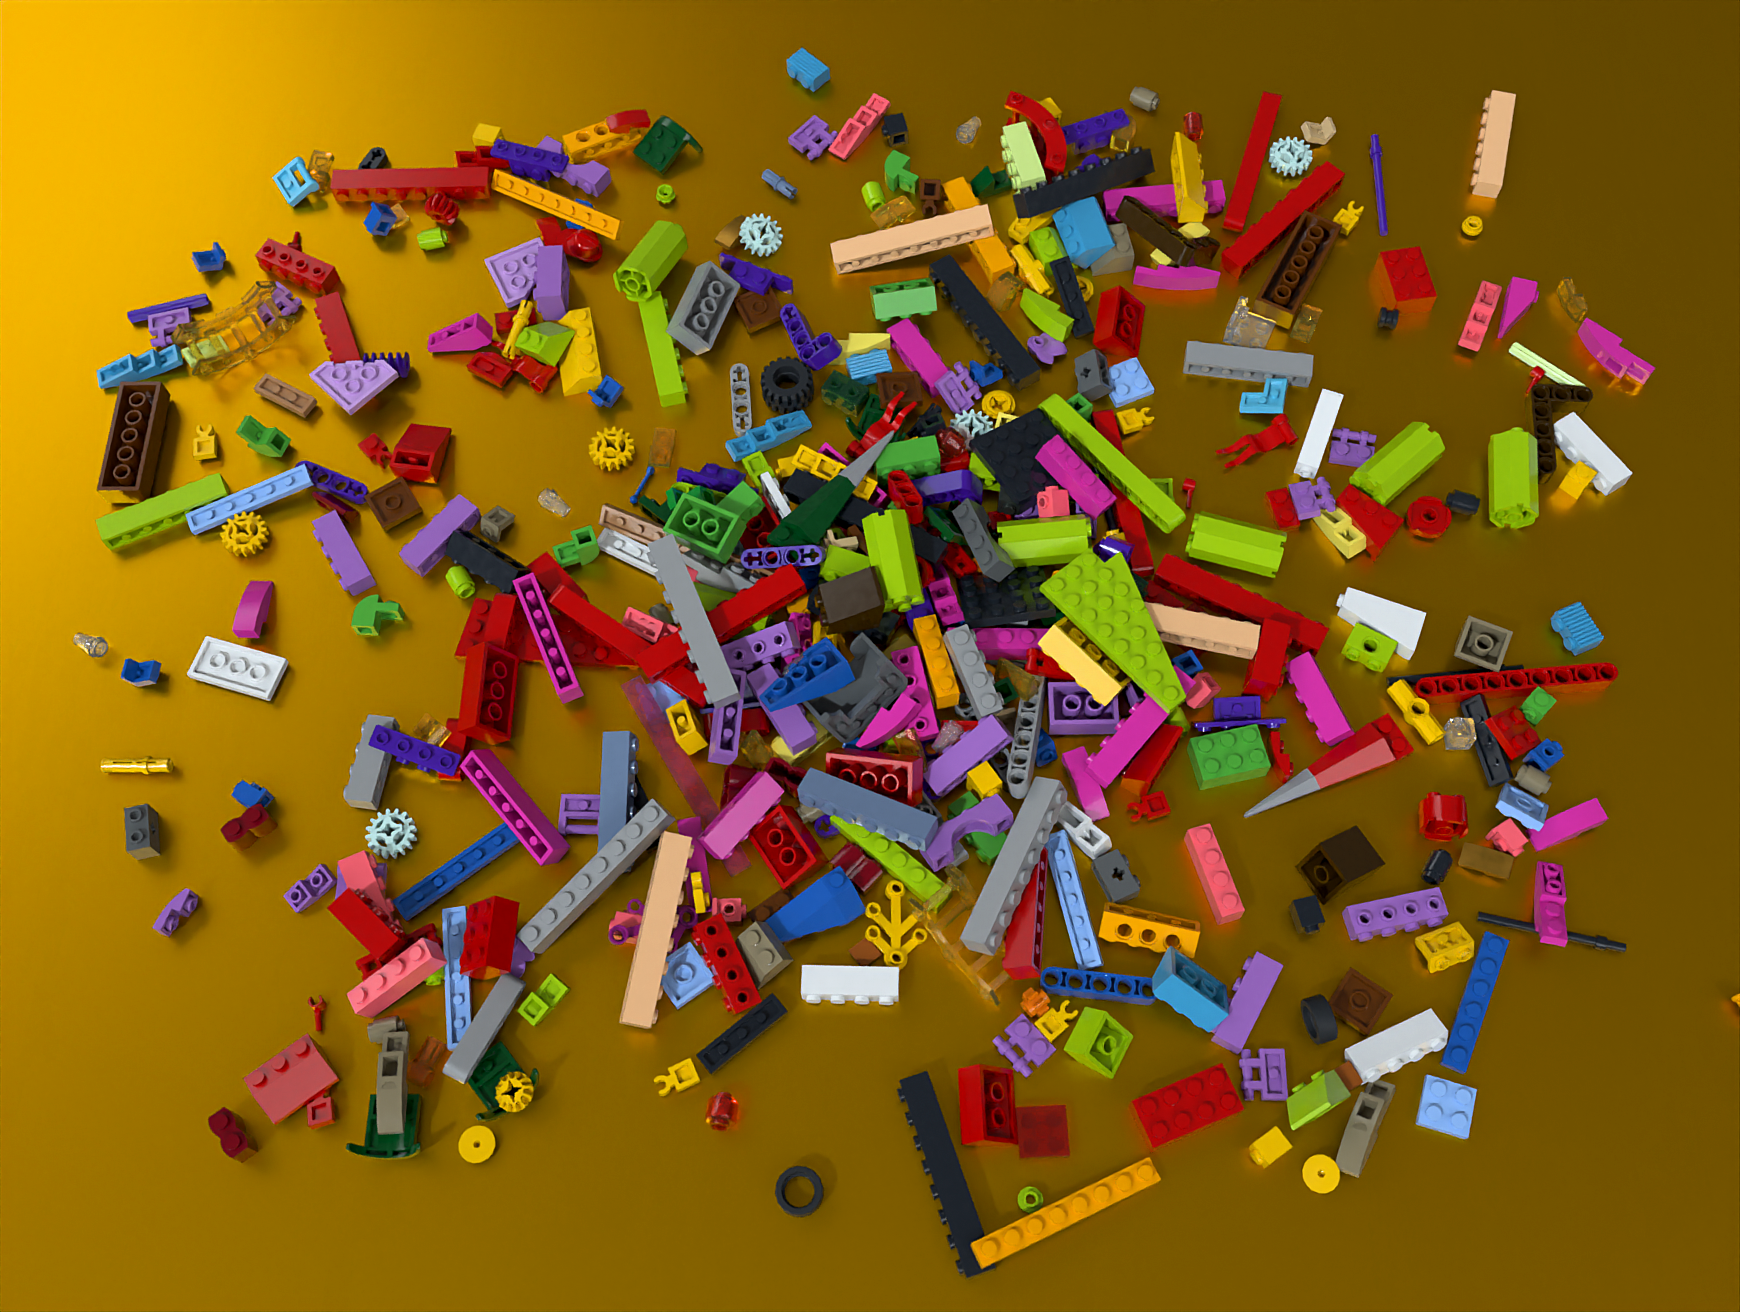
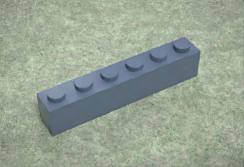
M630 731L603 732L598 852L637 814L636 807L634 806V797L637 796L635 774L638 773L636 751L639 750V740ZM635 861L623 873H631V866L634 865Z
M811 767L797 788L799 801L803 805L820 809L829 816L835 815L849 824L855 823L869 832L885 835L891 841L905 843L914 850L920 849L926 852L938 830L936 816Z

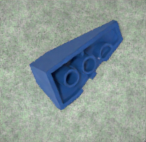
M827 637L802 653L803 658L797 664L792 663L788 667L789 672L783 678H777L759 696L770 712L836 692L855 680L848 661Z
M838 866L818 879L765 922L769 924L781 943L801 938L803 935L810 933H819L828 928L847 925L864 914L866 908L853 883L843 869Z

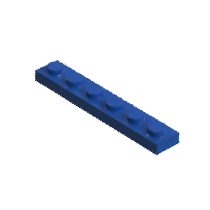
M505 822L395 898L393 900L394 905L406 921L410 920L519 843L520 840Z
M1488 931L1483 933L1439 1063L1440 1065L1461 1074L1466 1073L1509 940Z

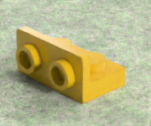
M1459 921L1415 938V945L1428 960V970L1430 973L1444 970L1459 962H1465L1474 956V940Z

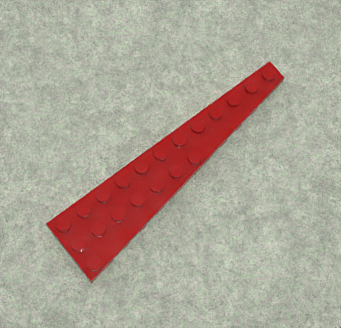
M475 597L454 654L456 659L466 660L467 648L483 643L493 601ZM520 607L508 652L518 656L519 663L530 661L545 664L523 607ZM551 614L572 666L640 668L565 616ZM641 637L642 639H644L645 641H647V642L650 643L651 645H654V644H655V643H653V642H651V641H649V640H647V639ZM696 662L693 663L694 668H698Z

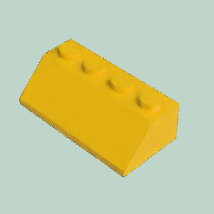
M1175 132L1170 161L1178 223L1203 222L1204 213L1208 212V202L1204 201L1206 187L1202 185L1204 173L1203 169H1200L1199 166L1201 165V153H1198L1197 145L1180 132Z
M590 307L569 311L556 323L575 331V334L558 360L564 396L584 393L589 390L595 391L603 381L594 321Z
M1067 616L1055 623L1037 643L1042 647V651L1047 656L1057 661L1063 671L1071 674L1080 687L1086 688L1092 694L1093 699L1104 706L1110 703L1132 681Z

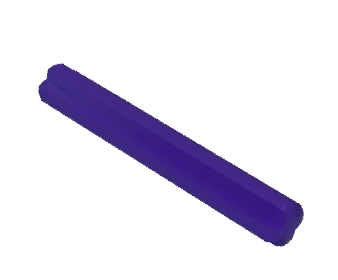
M206 293L128 311L127 315L129 321L135 323L148 320V315L186 307L193 309L209 304V299Z

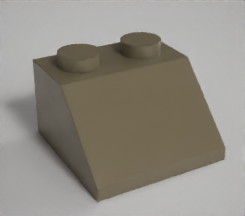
M1125 223L1108 225L1116 245L1090 265L1093 276L1132 270L1135 254Z
M1468 616L1456 642L1454 656L1499 672L1513 631Z
M755 921L735 941L757 990L761 989L794 960L767 922Z

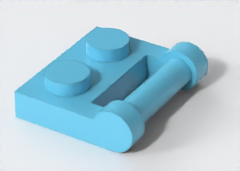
M301 157L294 158L272 177L286 201L292 207L310 192H315L319 189V184L311 177ZM296 170H299L306 183L304 185H301L294 173Z

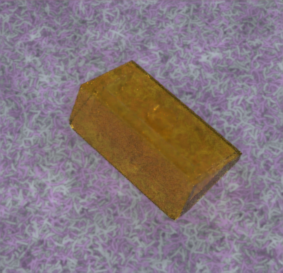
M1003 657L998 659L994 675L995 682L1009 677L1019 698L1026 702L1029 701L1038 692L1035 677Z

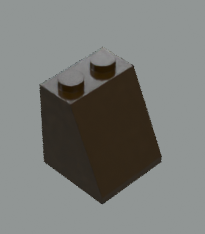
M875 566L821 584L817 594L814 595L815 606L820 608L821 612L819 615L820 625L825 627L826 635L873 629L880 626L885 602Z
M1356 825L1319 843L1295 867L1321 903L1325 905L1371 877L1385 865V862Z

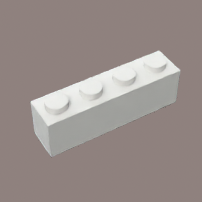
M1574 412L1554 423L1555 444L1565 453L1566 457L1572 460L1574 464L1580 460L1598 472L1592 480L1597 490L1607 496L1628 481L1632 472Z
M802 965L801 996L808 1003H820L821 1000H830L834 1004H843L845 1000L855 1001L856 1004H869V1001H879V1004L892 1005L893 1002H898L899 967Z
M1430 1008L1346 1048L1344 1062H1351L1363 1080L1361 1085L1367 1082L1372 1083L1383 1074L1395 1072L1408 1062H1416L1425 1054L1444 1048L1447 1044L1448 1030Z

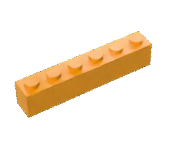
M963 176L941 184V198L950 213L981 205L979 198H975L970 183H966ZM993 226L994 236L967 242L992 285L1014 277V268L1016 267L1013 256H1009L1005 242L999 239L995 226Z

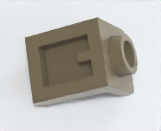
M496 506L481 517L480 533L497 543L500 540L501 531L514 522L515 515L500 506Z

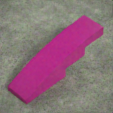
M1159 264L1158 269L1154 270L1137 265L1133 284L1169 290L1217 288L1221 272L1198 266H1180L1178 269Z
M941 563L936 573H933V577L936 580L931 582L927 589L942 626H947L963 621L964 617L957 602L956 594L951 586L949 576Z
M698 816L677 820L679 835L692 837L691 844L694 845L693 855L691 859H687L686 867L689 868L688 878L685 882L688 903L695 908L690 873L701 871L704 892H709L711 906L707 907V912L712 911V893L706 849L696 840L703 832L701 818Z

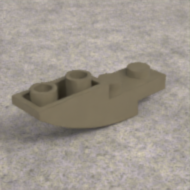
M408 1031L383 1033L382 1052H379L377 1069V1128L379 1135L404 1133L408 1084L406 1082L410 1034Z
M1378 1079L1375 1082H1369L1365 1091L1360 1092L1346 1126L1335 1161L1341 1172L1357 1178L1360 1177L1378 1138L1377 1131L1396 1092L1395 1085Z

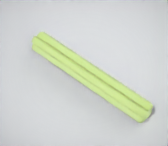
M1518 342L1513 343L1510 347L1509 353L1533 368L1538 365L1545 371L1544 375L1560 385L1585 386L1579 380Z

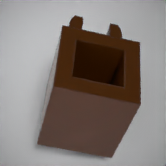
M921 179L920 201H926L922 207L923 215L926 214L928 207L933 208V215L936 216L937 214L934 202H940L941 180Z

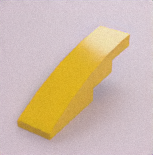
M802 444L791 462L792 465L828 482L848 467ZM864 476L852 495L868 501L878 482Z

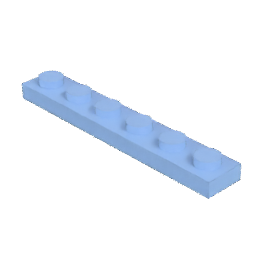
M303 464L185 515L191 532L197 535L227 522L228 518L234 519V514L242 516L243 511L249 513L314 484L308 467Z
M1063 829L1049 834L1048 842L1044 846L1048 850L1050 868L1078 969L1089 971L1104 966L1068 835Z
M466 906L442 909L443 951L448 962L444 965L447 1047L449 1051H454L473 1021L471 977L460 974L461 966L459 963L460 957L463 954V935L467 926L466 913L468 909Z

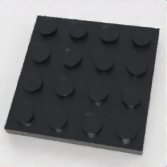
M1036 408L969 441L971 450L1018 507L1037 498L1039 492L1046 491L1045 487L1061 486L1035 458L1042 446L1057 434L1084 462L1040 408Z
M1031 565L1023 569H1014L1000 582L984 574L975 576L965 575L961 579L956 578L964 622L968 625V628L974 629L1056 617L1055 605L1040 591V585L1047 581L1043 567Z

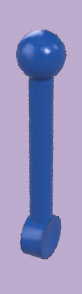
M647 467L645 477L635 494L630 497L631 503L635 504L638 502L641 490L649 476L653 475L655 471L654 467Z

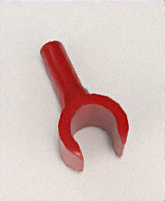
M296 231L293 241L289 242L287 246L302 252V246L298 244L300 232Z
M1538 365L1529 374L1534 379L1527 388L1526 394L1529 393L1535 384L1542 380L1545 371Z
M1185 478L1182 487L1183 490L1188 491L1186 509H1191L1192 496L1196 486V481L1190 478Z
M321 995L317 1005H315L312 997L308 999V1004L314 1011L316 1031H322L321 1015L326 1007V1002Z

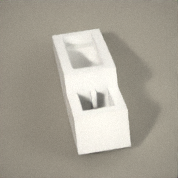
M1066 800L1058 814V820L1055 825L1060 830L1064 829L1067 832L1068 838L1091 859L1094 860L1104 855L1112 848L1110 837L1093 825L1091 818Z

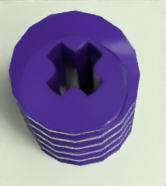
M384 352L380 353L379 358H377L376 353H372L371 359H369L368 353L363 355L364 363L384 360L402 378H406L409 374L410 357L407 352H405L404 358H402L400 352H397L396 358L393 357L392 352L388 353V358H385Z

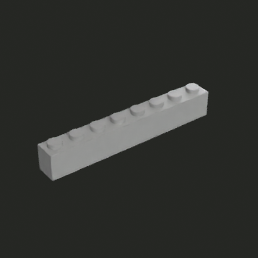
M673 534L648 543L650 552L646 553L651 566L656 564L658 571L654 573L659 585L664 584L666 588L662 593L667 605L670 603L673 605L674 610L670 611L675 624L680 623L682 630L678 632L683 644L687 642L691 650H688L687 654L691 663H697L699 670L695 671L699 683H705L707 690L703 692L708 704L713 703L715 709H719L742 699Z
M1035 777L960 936V939L969 950L994 956L997 948L1000 946L1002 936L1007 926L1011 923L1013 912L1021 901V895L1025 886L1030 881L1035 864L1040 859V853L1048 842L1051 829L1058 820V814L1062 805L1067 800L1068 792L1060 780Z
M652 798L516 935L531 952L542 954L676 820L674 816L660 802Z

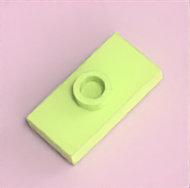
M221 335L181 349L191 368L230 354V349Z

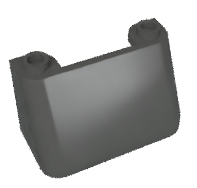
M863 632L854 639L850 646V651L855 658L849 663L855 680L836 692L803 702L816 719L842 743L854 740L872 722L881 707L887 708L906 689L908 684L906 676Z

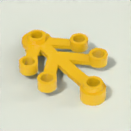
M893 880L885 888V895L891 900V923L880 912L879 904L875 902L869 903L865 909V914L869 918H873L891 938V946L880 936L881 931L877 926H869L865 931V937L882 951L886 967H899L900 971L907 964V954L917 945L925 942L927 933L924 929H916L911 936L912 938L902 947L901 937L918 921H922L927 916V910L924 906H916L912 910L911 915L901 924V898L905 893V886L902 882ZM898 886L900 892H895L892 887ZM874 907L877 913L872 914L869 908ZM916 910H920L923 913V916H917ZM874 930L877 936H870L869 931ZM916 933L922 934L923 940H918ZM893 955L899 956L900 961H899V962H895V961L893 960L892 956H893Z

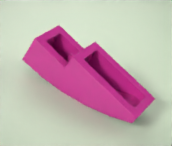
M250 581L238 605L232 631L238 638H260L262 623L267 621L273 589L272 581Z
M902 693L890 711L881 707L856 743V746L868 750L885 742L901 731L923 706Z
M1082 746L1063 753L1061 761L1069 776L1070 786L1082 812L1091 818L1092 822L1109 817V811L1100 784L1084 772L1088 766L1085 761L1089 756L1085 747Z
M1594 798L1545 820L1540 831L1533 828L1527 829L1525 832L1536 852L1600 826L1608 817L1597 798Z

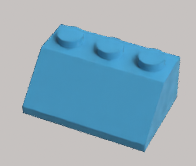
M1096 197L1081 199L1064 205L1052 215L1067 254L1073 264L1086 269L1116 245Z
M1170 946L1152 977L1153 993L1159 1000H1164L1170 1004L1177 1013L1184 1014L1191 1019L1194 1025L1199 1028L1202 1027L1210 1033L1229 1015L1227 987L1177 949Z

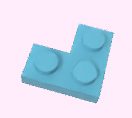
M1266 378L1264 393L1242 392L1240 413H1283L1288 379Z

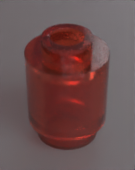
M1189 112L1183 117L1184 136L1192 142H1198L1204 133L1202 115L1197 112Z

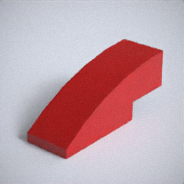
M475 146V151H455L453 161L454 167H489L491 173L495 169L502 170L508 168L510 164L508 160L491 156L490 151L493 146Z

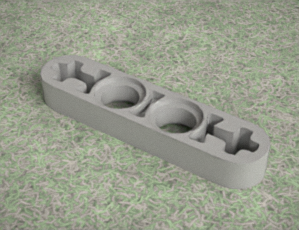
M738 363L730 369L734 432L738 437L745 436L746 430L753 429L749 371L746 365ZM738 372H742V381H738ZM739 388H744L746 393L738 395L735 391ZM739 406H746L748 408L743 413L736 411ZM741 420L745 421V429L743 430L741 429Z

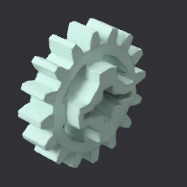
M1287 136L1285 141L1279 138L1278 143L1274 142L1272 148H1270L1268 161L1272 162V168L1277 167V173L1284 171V176L1288 173L1294 176L1295 172L1301 175L1303 170H1308L1313 158L1311 157L1313 152L1309 150L1310 145L1304 146V140L1298 142L1297 137L1290 140L1289 136Z
M762 213L759 217L753 214L751 218L747 217L742 223L739 236H742L740 242L747 244L745 246L746 250L752 249L751 254H754L756 251L759 257L763 253L768 257L771 252L774 254L780 247L781 239L783 238V235L779 234L781 227L775 226L777 221H770L771 216L764 218Z
M971 409L968 414L963 410L962 416L955 414V420L951 419L950 426H948V433L951 441H953V446H960V451L968 449L970 454L972 450L969 447V441L993 430V422L989 421V416L982 417V411L975 414L974 409Z
M397 808L394 813L386 809L385 815L378 812V819L371 818L370 821L373 825L366 827V830L370 833L365 836V839L369 842L367 844L368 847L377 856L381 854L384 859H387L389 854L394 859H397V853L399 852L402 855H406L404 849L406 847L412 849L413 847L410 842L417 841L416 836L413 835V833L418 832V829L413 826L415 821L412 817L409 818L407 812L401 814ZM395 821H400L404 823V825L396 824ZM378 842L386 843L387 847L380 845Z

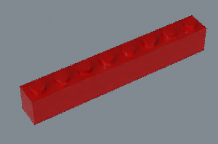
M1328 161L1321 166L1318 165L1308 178L1304 177L1296 189L1292 188L1288 192L1286 198L1279 200L1270 212H1265L1257 224L1253 223L1244 235H1240L1231 247H1226L1223 250L1220 267L1239 280L1294 230L1304 210L1313 213L1342 186L1345 173Z
M489 167L333 170L330 189L335 200L342 202L425 200L433 193H441L443 196L447 195L450 199L491 198L493 178Z
M1166 553L1153 578V581L1163 589L1231 620L1248 621L1255 625H1261L1264 618L1291 625L1290 634L1293 635L1289 648L1302 654L1309 651L1314 658L1329 631V628L1325 627L1321 622L1312 621L1299 612L1284 608L1278 602H1271L1256 592L1243 589L1237 583H1230L1222 579L1218 574H1211L1196 564L1187 563L1177 555Z
M790 563L787 566H780L772 575L758 579L752 587L741 589L730 600L721 601L710 612H705L720 645L807 593L805 583ZM676 631L671 635L662 636L658 643L651 647L646 646L642 648L635 657L653 685L690 663L687 651L691 649L688 642L683 644L679 632Z

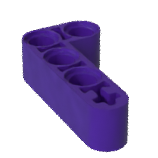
M786 304L781 309L780 317L797 354L812 371L820 370L841 354V344L830 333L825 332L815 338L806 317L794 304Z
M957 470L911 480L922 497L923 507L959 500L962 503L967 498L982 505L983 484L969 470Z

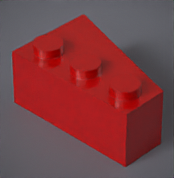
M1350 484L1336 499L1335 505L1351 517L1352 525L1366 536V550L1370 553V558L1375 562L1399 532L1404 519Z

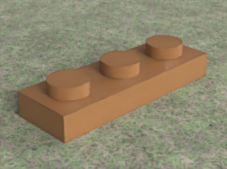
M267 373L254 387L256 393L304 418L307 417L318 403L314 397Z

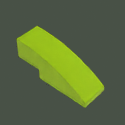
M1025 288L1020 302V307L1024 313L1042 331L1063 343L1070 336L1075 319L1059 312L1060 305Z

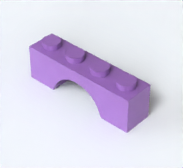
M546 136L536 147L565 155L562 143L549 136ZM595 161L583 165L568 163L563 173L550 171L556 177H561L571 185H576L587 194H593L596 197H599L612 182L609 169Z
M997 793L991 797H986L978 805L964 810L952 820L945 821L938 828L927 851L925 852L920 849L919 851L933 871L936 872L955 861L954 848L961 837L971 832H985L995 837L1013 826V813Z

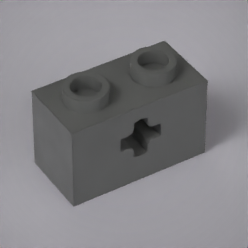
M1093 349L1074 359L1076 367L1074 370L1078 379L1077 389L1083 397L1092 402L1112 392L1107 357L1097 349Z
M148 804L124 808L126 851L137 860L161 855L158 812Z
M1118 849L1092 860L1091 869L1108 901L1123 904L1138 897L1141 884L1137 876L1131 874L1128 868L1130 864L1124 854L1121 855ZM1115 874L1117 877L1121 876V881H1119L1118 878L1113 879V875Z

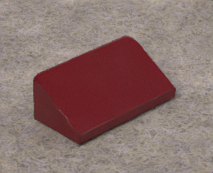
M317 491L311 493L317 505L329 512L336 510L340 519L351 524L359 514L358 510L330 493Z

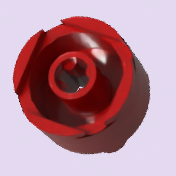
M1430 792L1426 795L1427 798L1419 802V833H1424L1426 839L1448 842L1452 841L1451 837L1458 835L1459 839L1468 834L1467 803L1463 795L1451 796L1441 795L1439 792Z

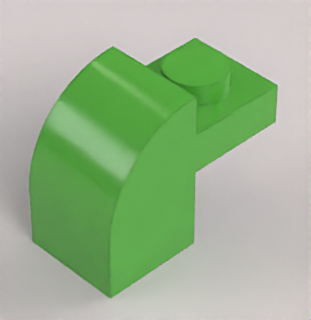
M893 149L884 165L887 187L893 192L897 187H900L904 191L916 194L919 190V176L910 172V157Z
M251 415L245 416L236 431L240 437L248 442V447L270 457H282L291 441L288 436L276 427L266 428Z
M591 525L571 531L573 540L552 547L557 562L562 568L579 562L583 566L598 556L600 550Z
M379 594L371 595L357 604L351 626L357 635L379 636L382 620H403L405 612L399 603L394 601H386L384 603Z

